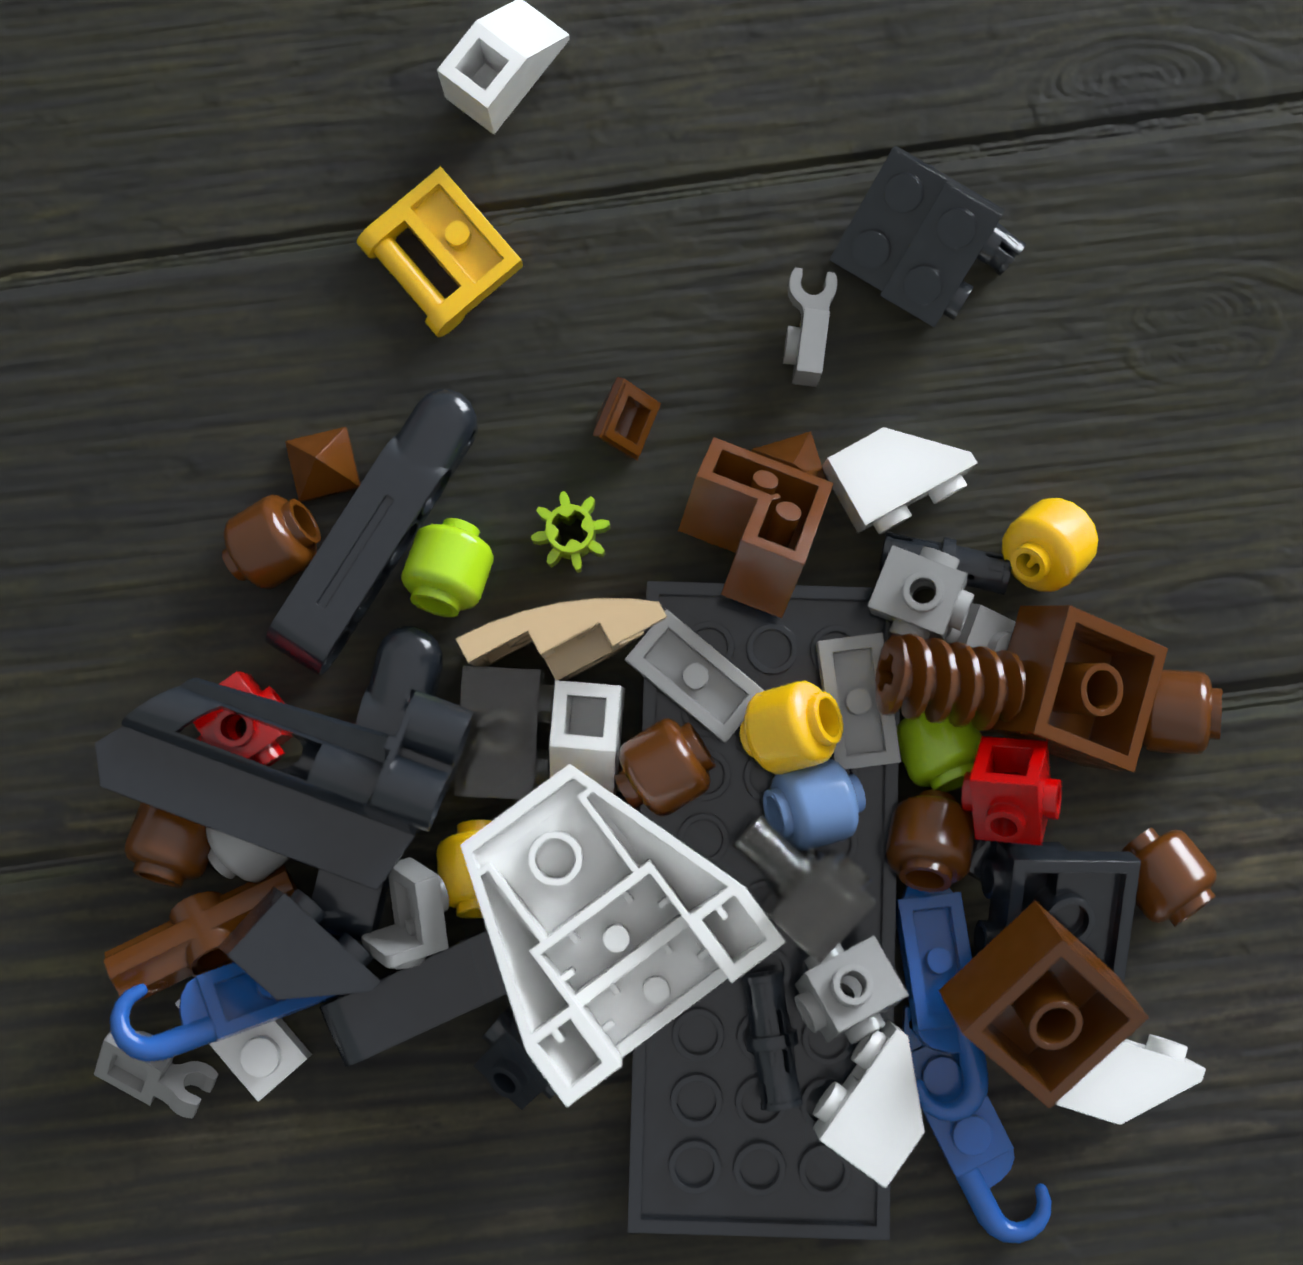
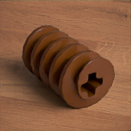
M911 633L892 635L883 645L876 668L877 708L885 716L896 714L900 708L902 715L910 720L918 719L924 713L926 719L931 723L938 724L944 722L948 717L949 722L954 727L961 728L971 722L972 726L979 731L991 730L998 719L1006 723L1012 721L1020 712L1025 696L1026 679L1024 666L1018 655L1007 650L995 652L984 646L971 648L962 642L947 643L939 638L923 639Z

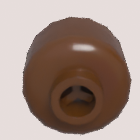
M269 495L226 522L223 534L226 548L222 550V557L226 567L236 579L240 581L248 580L257 587L270 590L308 567L317 553L316 544L321 540L320 529L310 511L300 501L296 499L288 501L277 495Z
M1162 670L1142 743L1143 747L1147 751L1196 755L1204 752L1209 745L1210 739L1220 740L1222 688H1212L1209 676L1200 671Z
M665 718L632 737L621 746L619 761L623 770L614 775V779L632 808L636 809L645 804L654 814L665 817L701 796L709 789L711 781L708 771L715 768L716 764L705 743L691 723L687 722L680 726L672 719Z
M926 790L918 796L910 797L898 803L892 813L886 847V857L889 866L899 875L900 880L905 885L913 889L925 892H940L948 889L953 883L962 880L971 868L975 841L973 815L968 811H963L962 805L951 794L940 790Z
M141 803L125 842L124 852L126 857L135 863L132 872L137 876L161 885L182 888L185 880H194L202 877L209 862L207 856L211 847L207 840L205 826Z
M1151 827L1121 850L1122 852H1131L1141 861L1135 903L1152 922L1160 923L1169 919L1174 927H1176L1216 897L1210 888L1215 884L1217 873L1183 831L1172 830L1159 836Z

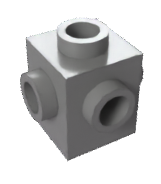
M892 545L869 601L868 608L871 614L893 622L889 632L894 635L911 633L923 639H929L930 636L944 641L949 627L961 631L975 594L964 590L967 584V573L957 570L960 562L957 558L930 547H923L920 555ZM922 589L932 590L936 594L934 599L926 604L917 603L913 598Z
M875 936L846 951L843 950L839 942H836L816 952L804 961L809 970L795 984L800 993L795 996V1004L800 1016L813 1033L820 1030L827 1043L845 1034L852 1045L878 1031L886 1025L880 1014L895 1007L908 996Z

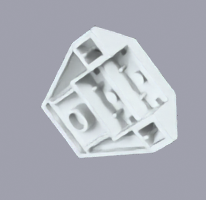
M568 764L460 845L525 1050L566 1107L622 1066L624 1056L726 979L733 983L786 943L745 886L571 764Z

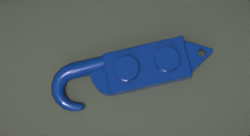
M906 885L901 899L896 900V925L913 1032L916 1033L919 1041L929 1049L943 1053H959L964 1086L962 1093L957 1099L951 1102H941L934 1099L928 1093L921 1079H916L919 1102L922 1109L932 1117L942 1121L956 1122L969 1118L981 1107L988 1093L989 1082L985 1053L961 1033L938 991L972 959L961 892L953 893L950 888L940 892H925Z
M234 962L197 975L186 984L180 996L179 1004L181 1026L153 1036H142L136 1033L130 1025V1010L134 1003L148 992L146 985L138 984L126 990L115 1002L110 1015V1029L118 1048L129 1057L145 1062L162 1061L209 1043H216L334 999L340 995L277 1000Z
M905 1005L903 1007L902 1031L909 1038L915 1079H921L928 1093L936 1100L951 1102L957 1099L964 1087L959 1053L939 1052L929 1049L921 1043L916 1033L913 1032V1028L909 1027L911 1020L910 1007ZM986 1095L981 1107L969 1118L956 1122L938 1120L927 1114L920 1106L978 1223L988 1235L1005 1243L1020 1244L1034 1239L1042 1232L1051 1216V1198L1045 1184L1040 1183L1035 1186L1037 1203L1032 1215L1024 1221L1018 1222L1011 1221L1003 1215L990 1190L1011 1170L1015 1156L1014 1147L988 1095Z

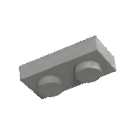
M666 609L665 614L667 618L650 628L628 654L625 661L722 743H726L744 721L748 702L755 694L764 690Z
M883 632L816 642L822 692L829 693L835 699L843 719L842 738L836 743L832 759L837 761L845 770L901 762L895 716L881 714L876 704L875 675L880 652L884 645Z

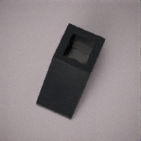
M273 887L218 946L277 1000L372 992L381 982L366 968L373 961V956L346 932L338 940L334 939L319 925L327 914L298 888L288 897L284 892Z

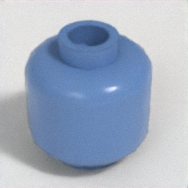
M829 759L827 762L780 775L775 774L772 779L771 789L766 790L763 796L765 818L771 833L777 840H785L790 847L799 851H809L848 839L854 835L857 829L859 812H863L866 807L865 793L859 778L855 774L848 775L845 769L833 759Z

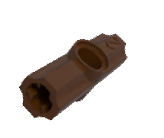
M282 865L278 870L258 883L248 882L223 895L219 892L207 891L189 896L180 901L169 914L170 921L104 952L105 959L103 961L107 973L119 996L138 984H144L147 986L148 992L134 1003L136 1004L190 976L196 977L197 975L234 963L218 946L273 887L284 892L288 897L295 892L297 886L286 866Z

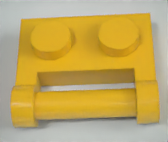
M441 166L371 223L357 239V244L369 258L377 257L427 315L425 323L437 337H442L459 325L467 313L523 267L521 258ZM409 228L459 286L446 299L395 241L397 236L405 229Z

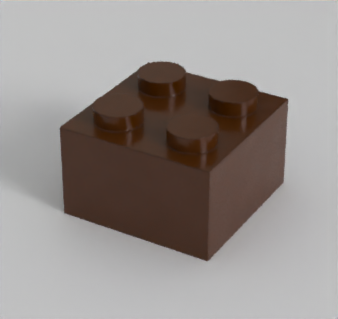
M1070 605L1020 606L1008 651L1018 655L1024 666L1026 679L1025 696L1018 715L1012 721L1006 723L998 719L991 728V731L1012 739L1048 741L1050 754L1083 767L1135 772L1168 648Z
M1037 901L1032 902L938 990L961 1033L1049 1109L1149 1019L1121 979Z

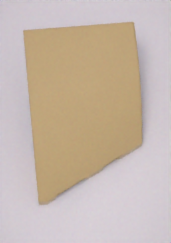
M587 599L561 602L522 611L493 621L456 638V641L468 663L480 670L534 642L555 680L567 681L614 656L628 644L645 634V629L663 621L667 616L660 603L639 599Z

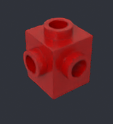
M236 671L219 683L223 686L284 703L272 687L268 686L262 690L253 676L248 673ZM223 709L206 714L193 722L201 734L196 740L271 767L285 756L286 753L281 748V745L294 737ZM245 720L247 728L245 734L242 736L241 725Z
M981 736L972 772L965 773L962 786L963 811L973 813L975 839L1042 846L1047 820H1058L1062 801L1061 780L1051 779L1048 741Z

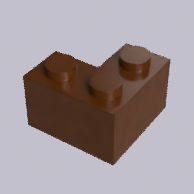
M714 437L696 475L678 531L736 553L721 595L782 618L805 564L834 483Z

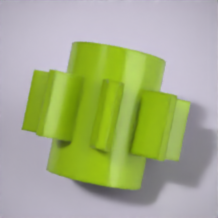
M563 491L560 493L559 498L561 506L552 512L543 507L537 508L536 511L539 517L546 522V531L536 532L531 535L533 543L537 545L550 543L553 549L547 557L546 562L548 566L552 568L563 557L572 560V565L578 573L582 571L583 564L581 558L589 552L595 556L604 557L605 550L601 544L595 541L596 534L608 531L610 523L609 520L604 519L592 520L590 514L595 507V499L593 497L587 498L580 507L570 504L567 493ZM576 519L582 520L581 528L586 539L582 543L572 539L566 546L560 545L562 538L559 530L556 528L560 522L572 525Z

